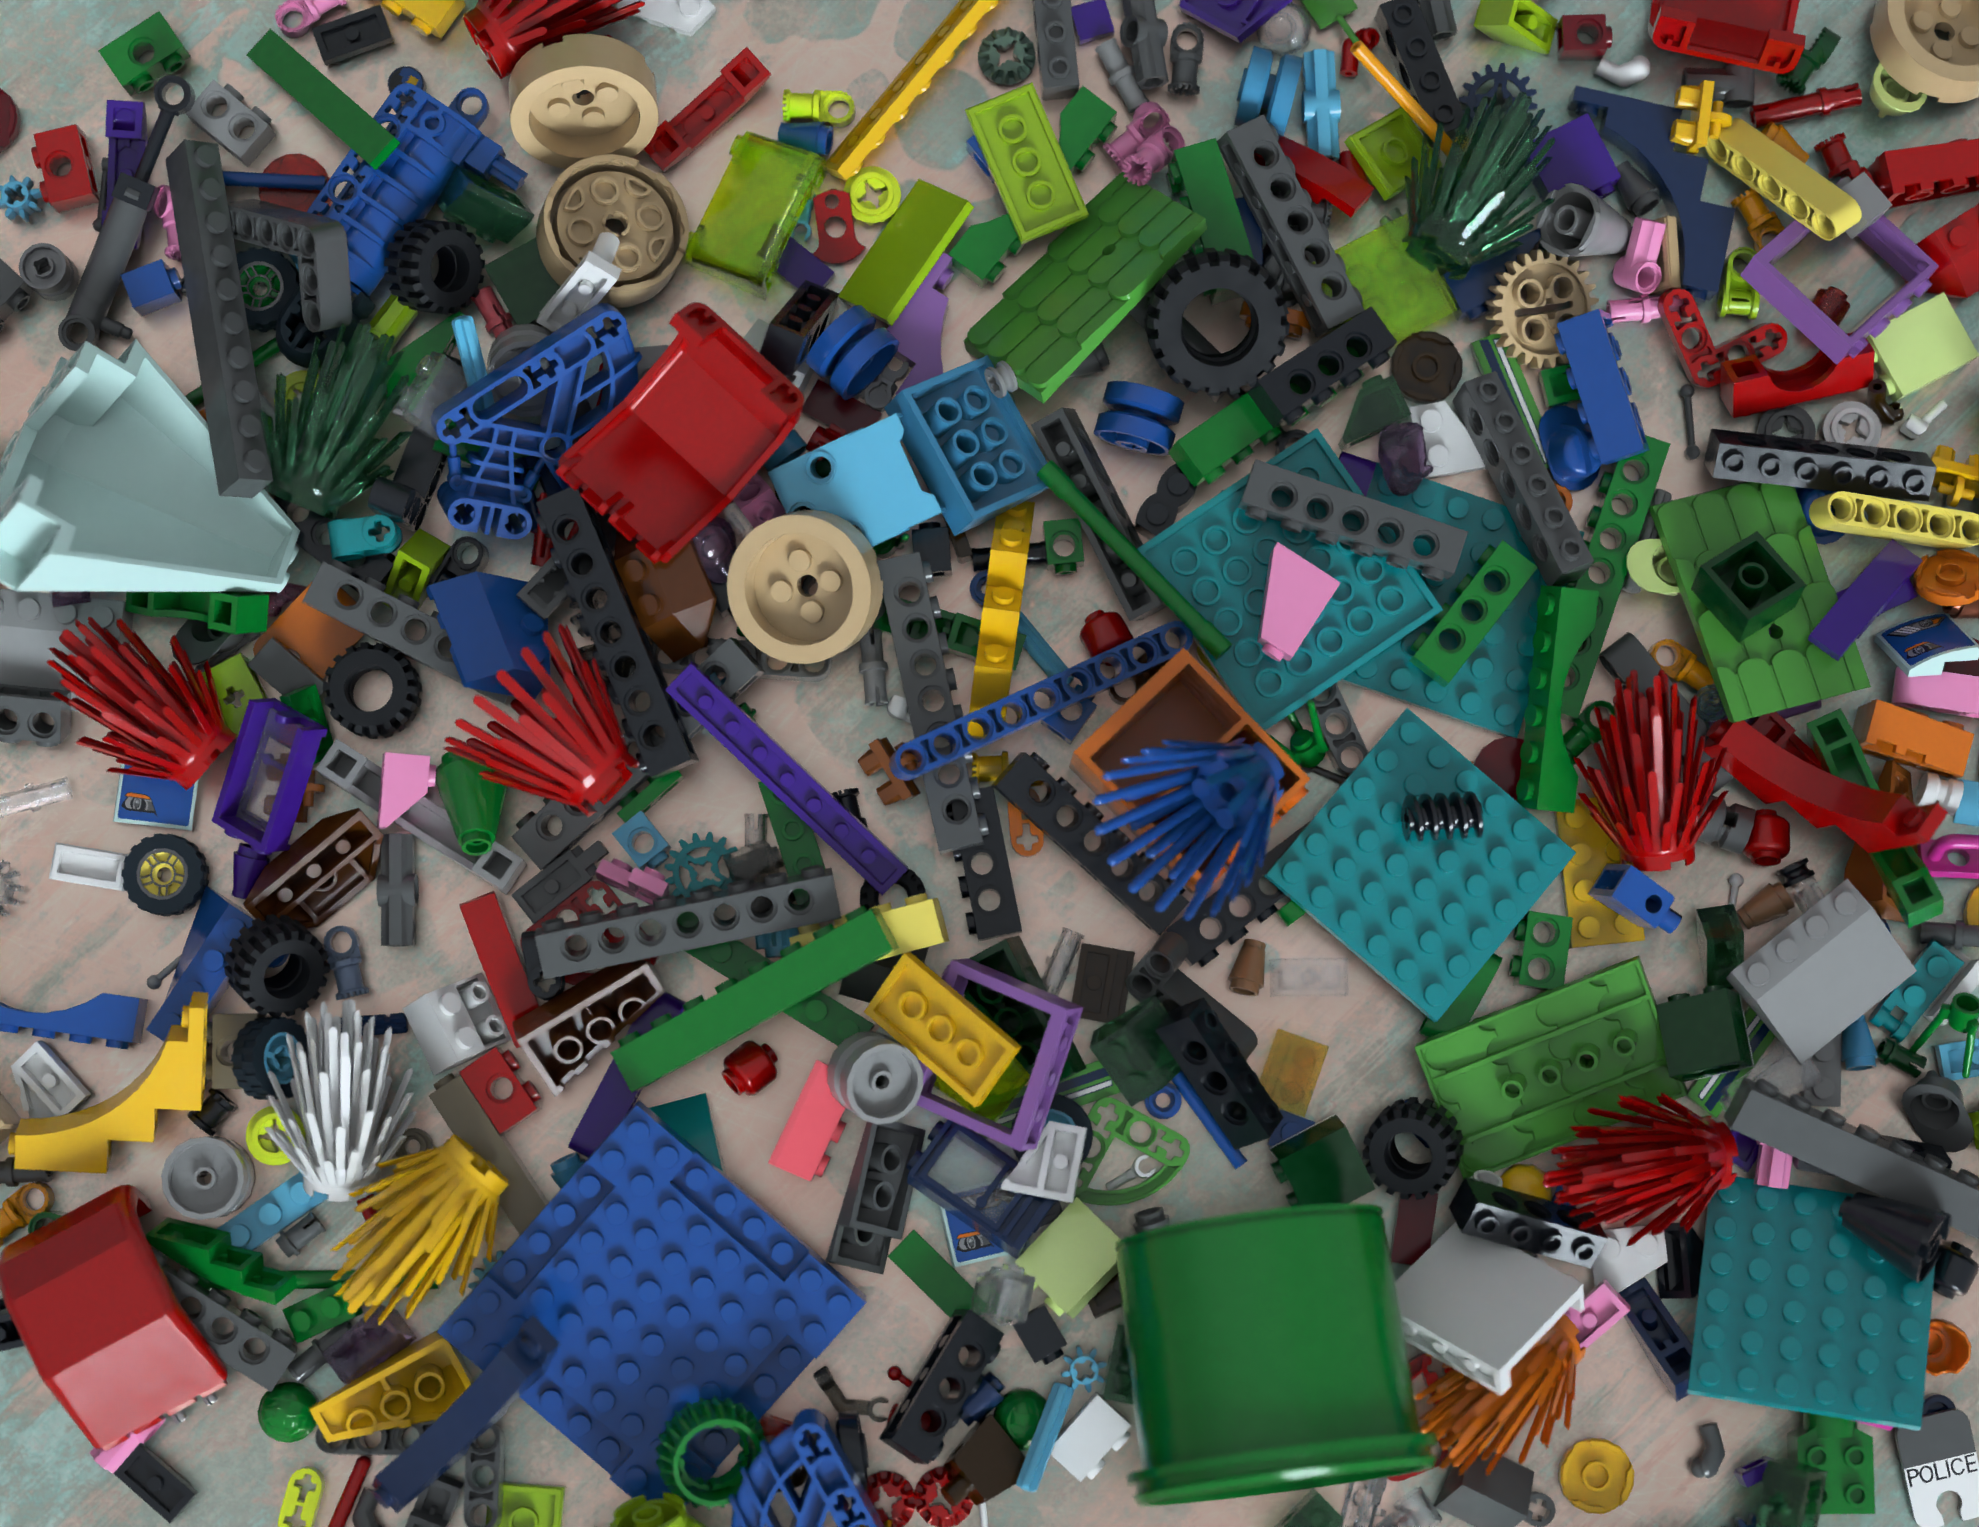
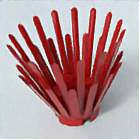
M559 623L558 632L563 646L592 705L548 631H544L543 641L551 653V661L573 697L572 703L579 715L531 650L524 647L521 650V656L542 683L543 688L540 691L542 700L556 718L553 719L505 670H499L496 674L497 679L517 698L513 699L510 705L520 715L519 723L486 698L477 695L473 698L474 704L498 721H490L487 724V728L502 738L498 739L464 719H457L455 725L476 738H469L465 743L454 737H447L444 739L445 742L455 747H445L443 749L495 770V772H479L483 779L575 806L587 817H590L597 812L590 803L594 806L600 800L604 805L607 804L633 776V773L626 768V765L630 768H638L640 763L628 752L626 741L595 657L592 659V668L599 688L588 663L582 659L568 626L566 625L564 628Z

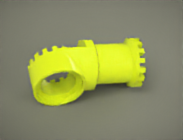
M784 89L782 104H786V106L782 107V110H786L783 111L784 122H790L791 118L813 119L814 122L824 121L833 127L841 128L851 124L855 118L854 101L846 92L840 90H814L813 93H791L790 89ZM835 101H844L848 104L849 111L846 116L835 118L830 115L829 107Z

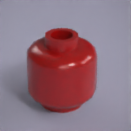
M1097 610L1085 618L1084 622L1086 624L1081 629L1079 636L1091 658L1134 639L1119 613L1111 611L1105 613L1103 610ZM1101 662V664H1105L1106 666H1112L1108 662Z
M1759 809L1755 811L1752 832L1742 853L1751 859V862L1755 865L1774 866L1781 863V859L1785 858L1790 852V823L1784 817L1777 815L1775 810Z
M746 1041L724 1058L723 1066L725 1070L721 1074L727 1085L737 1095L744 1093L747 1096H754L776 1079L777 1069L774 1063L778 1061V1058L766 1043L760 1046L754 1041Z

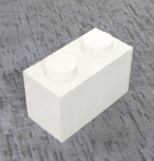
M1095 1392L1058 1434L1051 1455L1080 1482L1086 1476L1093 1479L1106 1464L1102 1460L1105 1454L1111 1448L1118 1451L1131 1436L1127 1431L1131 1424L1101 1395Z

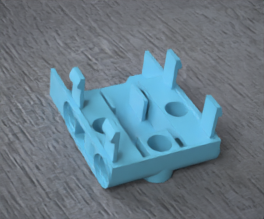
M895 413L866 428L855 430L767 472L786 514L799 511L803 506L811 510L832 513L859 527L872 547L905 533L911 527L947 510L946 508H940L935 495L923 491L900 443L905 431L899 419L903 416L902 413ZM820 457H825L831 464V472L825 478L819 476L815 469V464Z

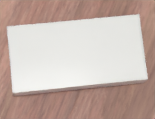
M56 842L49 879L125 891L122 885L124 879L121 877V872L124 870V859L129 854Z

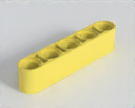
M1733 118L1730 127L1720 129L1719 139H1711L1708 135L1705 149L1712 160L1820 238L1831 241L1861 220L1862 212L1860 206L1853 197L1744 120Z
M1838 491L1819 497L1812 502L1809 509L1812 523L1817 528L1884 540L1893 539L1897 542L1940 549L1961 550L1979 545V514L1846 491ZM1831 505L1835 509V516L1831 512ZM1864 510L1868 515V521L1864 517ZM1897 516L1899 517V519H1900V521H1901V527L1899 526V524H1898V522H1897ZM1929 522H1931L1933 525V531L1930 528ZM1962 527H1963L1964 530H1965L1966 536H1964V534H1963V532H1962Z

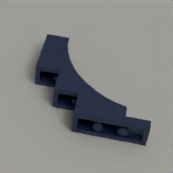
M1576 85L1570 94L1567 110L1576 111L1575 114L1579 117L1586 113L1589 114L1591 119H1595L1597 116L1602 117L1599 128L1600 137L1626 154L1645 173L1651 183L1659 189L1658 194L1666 207L1668 215L1676 217L1680 289L1690 292L1696 303H1704L1706 300L1710 301L1718 293L1735 209L1700 201L1709 159L1674 151L1675 142L1669 140L1672 123L1675 119L1681 118L1682 109Z
M534 1315L522 1324L518 1335L499 1351L469 1388L423 1434L375 1476L372 1486L375 1488L373 1495L384 1508L388 1509L391 1507L396 1513L400 1512L467 1453L470 1445L506 1414L509 1405L545 1374L560 1343Z

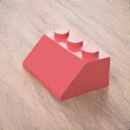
M816 1060L768 1161L769 1164L810 1182L815 1175L822 1177L831 1158L825 1155V1152L831 1141L838 1143L847 1124L841 1121L846 1108L832 1096L827 1083L828 1064Z

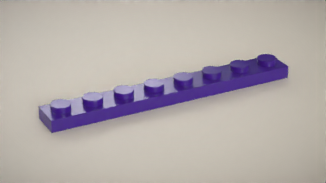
M693 662L665 689L668 694L882 896L908 870V866Z

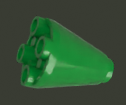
M447 752L441 757V764L436 769L435 783L463 852L474 856L486 854L492 849V844L496 838L508 786L483 779V776L479 775L481 771L495 772V770Z

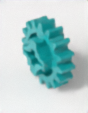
M712 832L707 833L705 840H700L698 834L693 833V843L689 845L683 839L679 840L682 850L680 852L670 850L669 852L675 859L674 864H665L664 866L666 870L673 872V876L667 878L665 882L669 885H676L677 888L671 894L675 895V897L683 895L685 898L691 897V891L711 886L725 890L728 889L727 884L735 882V880H744L745 878L744 875L736 873V868L744 865L743 860H734L732 857L738 851L736 846L727 850L724 847L727 838L724 836L718 843L713 842ZM697 848H711L707 855L703 857L693 858L688 855V853ZM722 855L729 864V878L722 875L719 870L718 863ZM707 862L711 863V871L715 874V877L720 879V882L714 879L710 880L709 878H705L703 882L698 881L699 874L689 863L703 867ZM680 866L689 871L691 882L687 889H685L680 879Z

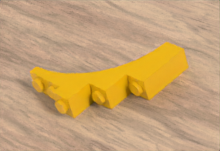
M1025 501L996 516L969 714L1009 696L1035 502ZM1002 707L1001 717L1004 721L1006 720L1007 707ZM976 722L968 724L969 735L984 737V730L980 724Z

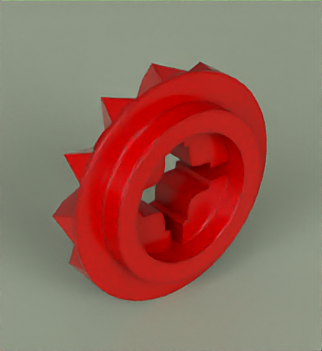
M945 1466L933 1468L926 1472L918 1481L914 1493L917 1512L928 1524L937 1527L958 1525L970 1514L973 1507V1502L968 1496L955 1507L951 1505L952 1512H949L948 1508H945L942 1503L929 1505L938 1496L936 1483L939 1482L940 1486L943 1487L953 1478Z
M881 1471L868 1477L869 1492H867V1495L873 1505L880 1500L879 1493L881 1491L879 1487L881 1486L888 1497H902L891 1505L892 1517L890 1518L883 1508L874 1507L882 1523L884 1524L887 1520H891V1527H903L911 1519L916 1505L914 1490L911 1484L900 1474L891 1471Z

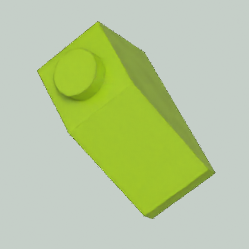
M1480 0L1474 27L1494 41L1542 54H1549L1558 20L1531 0Z
M420 528L398 550L384 592L398 599L400 593L420 603L419 610L428 596L426 588L429 580L443 562L451 546Z

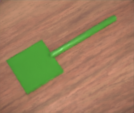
M1300 0L1320 30L1338 21L1353 44L1359 41L1354 31L1344 19V16L1358 9L1353 0Z

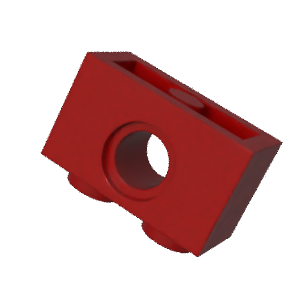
M77 124L33 134L36 147H32L31 151L37 169H42L44 181L40 182L39 186L44 202L50 203L59 213L99 203L100 194L86 135ZM71 163V169L66 175L57 176V170L60 165Z
M495 1047L459 1071V1074L499 1134H506L542 1109L537 1102L542 1097L530 1080L524 1083L517 1070L521 1068V1065L509 1049L504 1052L501 1047ZM505 1077L512 1083L513 1090L508 1098L500 1099L495 1094L494 1086L499 1079Z

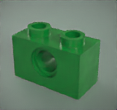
M160 11L98 50L130 96L135 93L146 92L155 84L156 79L165 73L171 74L178 71L184 66L185 60L191 57ZM145 51H154V56L149 62H139L140 56Z

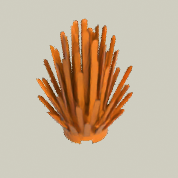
M1563 1314L1510 1370L1511 1387L1502 1396L1455 1369L1434 1381L1435 1383L1414 1396L1415 1400H1421L1436 1390L1435 1394L1428 1398L1427 1404L1431 1405L1437 1400L1442 1399L1419 1418V1420L1426 1421L1420 1427L1421 1433H1436L1438 1440L1446 1434L1447 1436L1439 1443L1442 1450L1448 1449L1458 1439V1444L1439 1466L1440 1469H1445L1450 1464L1458 1467L1466 1459L1459 1468L1458 1475L1461 1476L1492 1440L1481 1456V1460L1485 1461L1494 1450L1496 1451V1454L1486 1468V1476H1488L1502 1455L1506 1454L1537 1405L1539 1408L1520 1453L1519 1464L1525 1462L1534 1437L1540 1433L1544 1418L1545 1422L1540 1435V1441L1548 1450L1555 1419L1559 1420L1562 1416L1565 1395L1564 1425L1569 1430L1572 1401H1575L1576 1365L1584 1358L1586 1353L1585 1346L1580 1349L1578 1340L1575 1337L1580 1331L1570 1318ZM1445 1363L1442 1364V1368L1444 1369L1450 1367Z

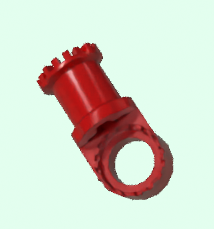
M1844 132L1831 136V141L1825 139L1814 146L1816 153H1821L1829 170L1827 174L1829 180L1838 177L1845 178L1846 176L1853 180L1862 172H1865L1874 182L1868 169L1864 166L1860 167L1858 161L1852 159L1844 142L1846 139Z

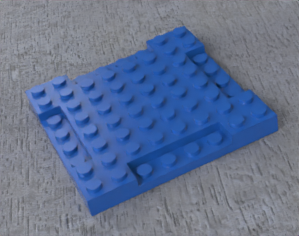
M639 1100L445 1319L437 1332L484 1371L499 1351L518 1335L522 1324L534 1315L560 1345L545 1374L519 1397L610 1474V1480L631 1498L645 1494L646 1501L664 1499L663 1492L671 1493L659 1475L661 1472L656 1465L659 1456L655 1451V1447H658L661 1443L658 1435L665 1431L667 1427L665 1422L671 1421L675 1416L674 1412L676 1410H682L688 1402L690 1404L698 1402L701 1397L704 1400H710L713 1396H717L720 1401L729 1397L734 1404L741 1402L746 1410H751L759 1421L814 1358L817 1359L866 1304V1295ZM719 1424L713 1428H704L697 1432L686 1444V1452L681 1455L685 1461L684 1470L694 1478L702 1477L705 1481L709 1480L716 1473L717 1467L738 1445L740 1441L739 1434L731 1428H722Z

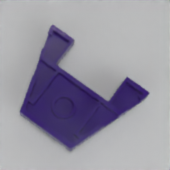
M1180 0L1179 7L1183 13L1234 41L1242 43L1293 0Z

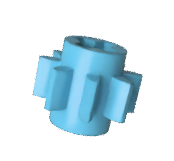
M11 175L9 177L10 182L4 186L0 185V209L7 208L5 216L10 221H13L16 215H18L24 221L29 222L30 215L35 211H42L38 206L37 200L42 197L41 191L39 189H32L34 182L29 177L24 178L23 182H19ZM17 196L22 197V198L25 196V198H24V200H23L22 202H21V201H18V200H16V201L14 202V199H15Z
M798 927L755 936L756 949H765L766 958L782 957L780 951L791 945L789 937L799 935Z
M1078 1345L1076 1346L1077 1355L1075 1357L1063 1356L1065 1362L1069 1364V1369L1062 1371L1061 1376H1072L1071 1388L1073 1390L1077 1388L1078 1384L1085 1385L1087 1392L1091 1393L1090 1383L1094 1380L1104 1383L1105 1380L1098 1374V1369L1107 1366L1106 1361L1096 1362L1094 1360L1097 1354L1096 1348H1093L1088 1355L1083 1354L1081 1347ZM1086 1359L1090 1360V1368L1093 1374L1091 1376L1084 1374L1081 1379L1076 1377L1078 1371L1074 1365L1077 1362L1083 1364Z

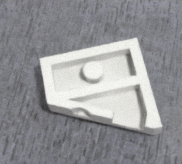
M622 0L616 5V9H620L637 1L645 2L643 7L638 8L641 12L633 16L645 19L648 23L659 27H670L675 32L692 36L717 12L716 7L709 0Z
M1445 401L1408 408L1407 412L1420 477L1432 479L1487 469L1467 429Z
M43 1040L36 1041L11 1065L15 1083L21 1090L20 1100L23 1110L28 1111L30 1118H47L73 1113L92 1095Z
M1049 1121L1042 1131L1037 1148L1025 1152L1012 1173L1003 1181L1001 1189L1074 1203L1087 1128Z
M1646 1225L1603 1229L1608 1240L1592 1266L1595 1287L1605 1279L1619 1293L1668 1262L1664 1231L1658 1235H1652L1650 1231L1632 1246H1627L1629 1239Z

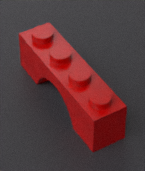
M1868 343L1855 358L1847 355L1836 365L1826 354L1819 350L1807 363L1786 371H1776L1765 367L1756 354L1721 362L1720 398L1732 418L1867 388L1870 381L1873 380L1875 351L1870 343Z

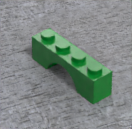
M126 591L125 611L150 617H173L203 621L208 623V629L232 634L267 632L269 595L258 592Z

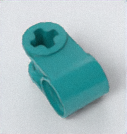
M376 514L360 518H343L327 523L332 560L335 559L339 562L354 561L367 556L394 552L400 547L403 540L401 528L385 515ZM382 527L390 531V533L384 534V541H380L376 537V535L381 534Z

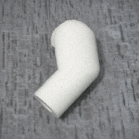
M1637 55L1633 60L1617 65L1603 57L1595 74L1620 87H1627L1647 77L1650 72V61L1643 55Z

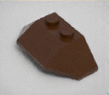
M616 529L614 563L644 632L673 662L680 661L706 648L709 639L707 636L712 624L717 597L693 540L667 563L659 561L653 564L635 547L639 542L636 538L629 541Z
M360 808L322 818L292 843L289 850L280 853L264 867L244 901V907L255 919L260 918L262 921L266 920V915L274 914L278 919L281 915H286L292 920L296 919L306 928L318 927L375 879L380 846L384 835Z

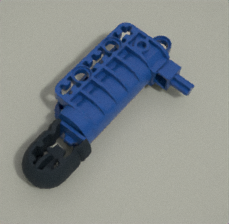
M411 83L397 85L373 119L380 125L390 122L385 129L400 142L399 146L377 170L371 167L365 160L360 164L357 160L359 155L351 149L316 197L307 212L315 215L320 214L323 217L339 221L346 232L351 296L355 298L352 302V320L345 327L311 332L303 320L299 285L282 309L276 322L275 338L279 350L289 361L304 368H322L333 363L345 351L361 328L360 320L367 319L375 308V304L369 297L383 279L385 273L388 272V266H384V260L389 258L390 252L387 250L389 242H395L393 235L397 230L404 231L403 225L406 223L415 222L417 219H425L457 172L465 176L467 171L470 170L485 181H488L493 176L514 191L523 186L528 173L505 159L506 154L503 148L478 130L489 113V103L481 90L465 88L456 95L449 107H447L416 85ZM411 93H413L414 100H411L402 106V103L399 100L400 96L404 95L408 97ZM470 97H476L482 101L481 110L474 115H468L462 111L463 102ZM391 109L394 110L395 115L389 113ZM349 168L354 172L353 175L347 173ZM347 182L336 198L335 189L337 185ZM328 198L333 202L331 206L325 203Z

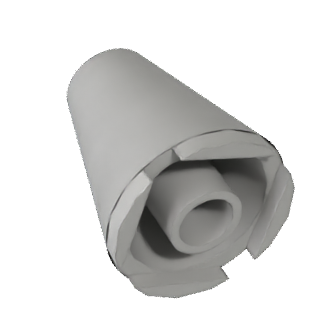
M1574 183L1564 184L1566 186L1560 190L1554 189L1541 204L1536 225L1537 228L1541 229L1542 239H1539L1540 243L1549 253L1559 257L1619 254L1627 249L1632 232L1631 223L1586 186Z

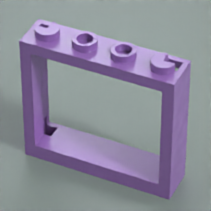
M1884 215L1857 236L1906 279L1908 283L1850 336L1773 266L1811 232V230L1797 220L1789 224L1755 254L1740 275L1836 365L1847 355L1855 358L1869 343L1865 340L1869 335L1876 338L1891 323L1888 318L1892 314L1896 318L1901 316L1912 304V301L1909 299L1910 297L1915 295L1920 298L1933 285L1929 278L1939 267L1934 260Z
M969 958L951 960V963L943 972L942 979L960 995L963 996L969 979L1049 1013L1051 1016L1013 1130L932 1094L937 1075L920 1060L918 1061L923 1071V1089L916 1105L1020 1152L1036 1149L1084 1007Z

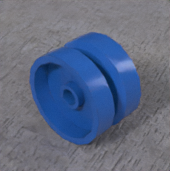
M861 305L853 306L836 318L822 332L811 347L806 358V364L821 378L831 376L830 387L844 400L851 399L861 393L883 372L893 359L900 343L885 327L874 329L875 318Z
M1127 381L1108 382L1103 397V404L1110 411L1099 413L1094 435L1110 444L1131 451L1158 456L1169 455L1168 452L1173 446L1176 434L1168 426L1179 423L1184 402L1168 392L1143 384Z

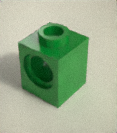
M1078 518L1043 521L1042 528L1046 548L1047 570H1055L1056 575L1077 573V567H1083L1084 565L1080 521ZM1065 539L1073 544L1074 551L1068 556H1060L1054 551L1053 545L1058 540Z

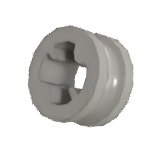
M999 361L996 364V368L988 367L984 370L987 385L997 398L1005 397L1007 390L1014 392L1018 389L1015 373L1005 361Z

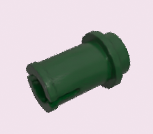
M1884 1038L1876 1050L1880 1064L1885 1066L1890 1064L1911 1075L1913 1078H1917L1922 1073L1917 1069V1066L1924 1069L1927 1062L1925 1056L1901 1046L1896 1038Z

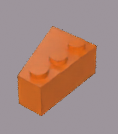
M1879 699L1871 700V702L1858 707L1852 728L1863 754L1886 761L1893 760L1897 764L1924 772H1934L1948 779H1957L1964 776L1974 734L1965 731L1962 724L1952 721L1940 722L1929 718L1927 714L1907 710Z

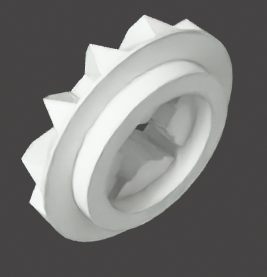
M1847 401L1836 405L1825 416L1821 431L1827 442L1876 447L1881 438V423L1878 416L1867 405L1861 402ZM1856 419H1859L1855 431L1860 434V438L1853 436L1844 442L1846 430L1842 428V424L1848 426L1856 421Z

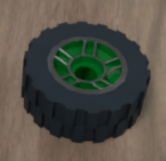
M252 247L248 248L247 251H240L236 254L248 329L252 331L256 329L260 332H268L267 330L271 329L275 331L276 322L282 309L300 285L299 273L293 264L276 250L274 252L265 247H262V249ZM263 282L267 286V292L264 295L255 294L254 292L258 291L260 283Z

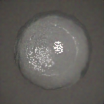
M1291 1L1257 29L1256 35L1263 48L1272 50L1273 55L1283 56L1285 53L1295 55L1310 42L1312 37V21L1303 7Z

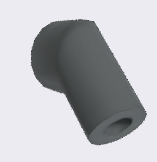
M363 1488L352 1516L354 1527H382L379 1524L377 1525L373 1516L378 1504L373 1495V1489Z

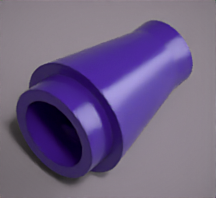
M240 843L238 851H234L233 890L231 895L241 899L247 898L264 867L270 862V859L267 858L268 855L254 852L250 848L251 845L246 843Z

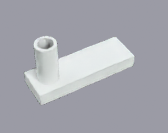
M610 232L599 234L593 251L589 250L540 311L537 323L555 332L593 306L598 305L616 283L622 270L612 264L620 244L616 235Z

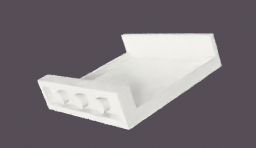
M1456 1222L1395 1282L1405 1341L1500 1396L1511 1387L1510 1370L1558 1319L1570 1307L1579 1312L1585 1309L1583 1284L1574 1276L1564 1274L1549 1266L1541 1258L1533 1257L1518 1248L1461 1233Z

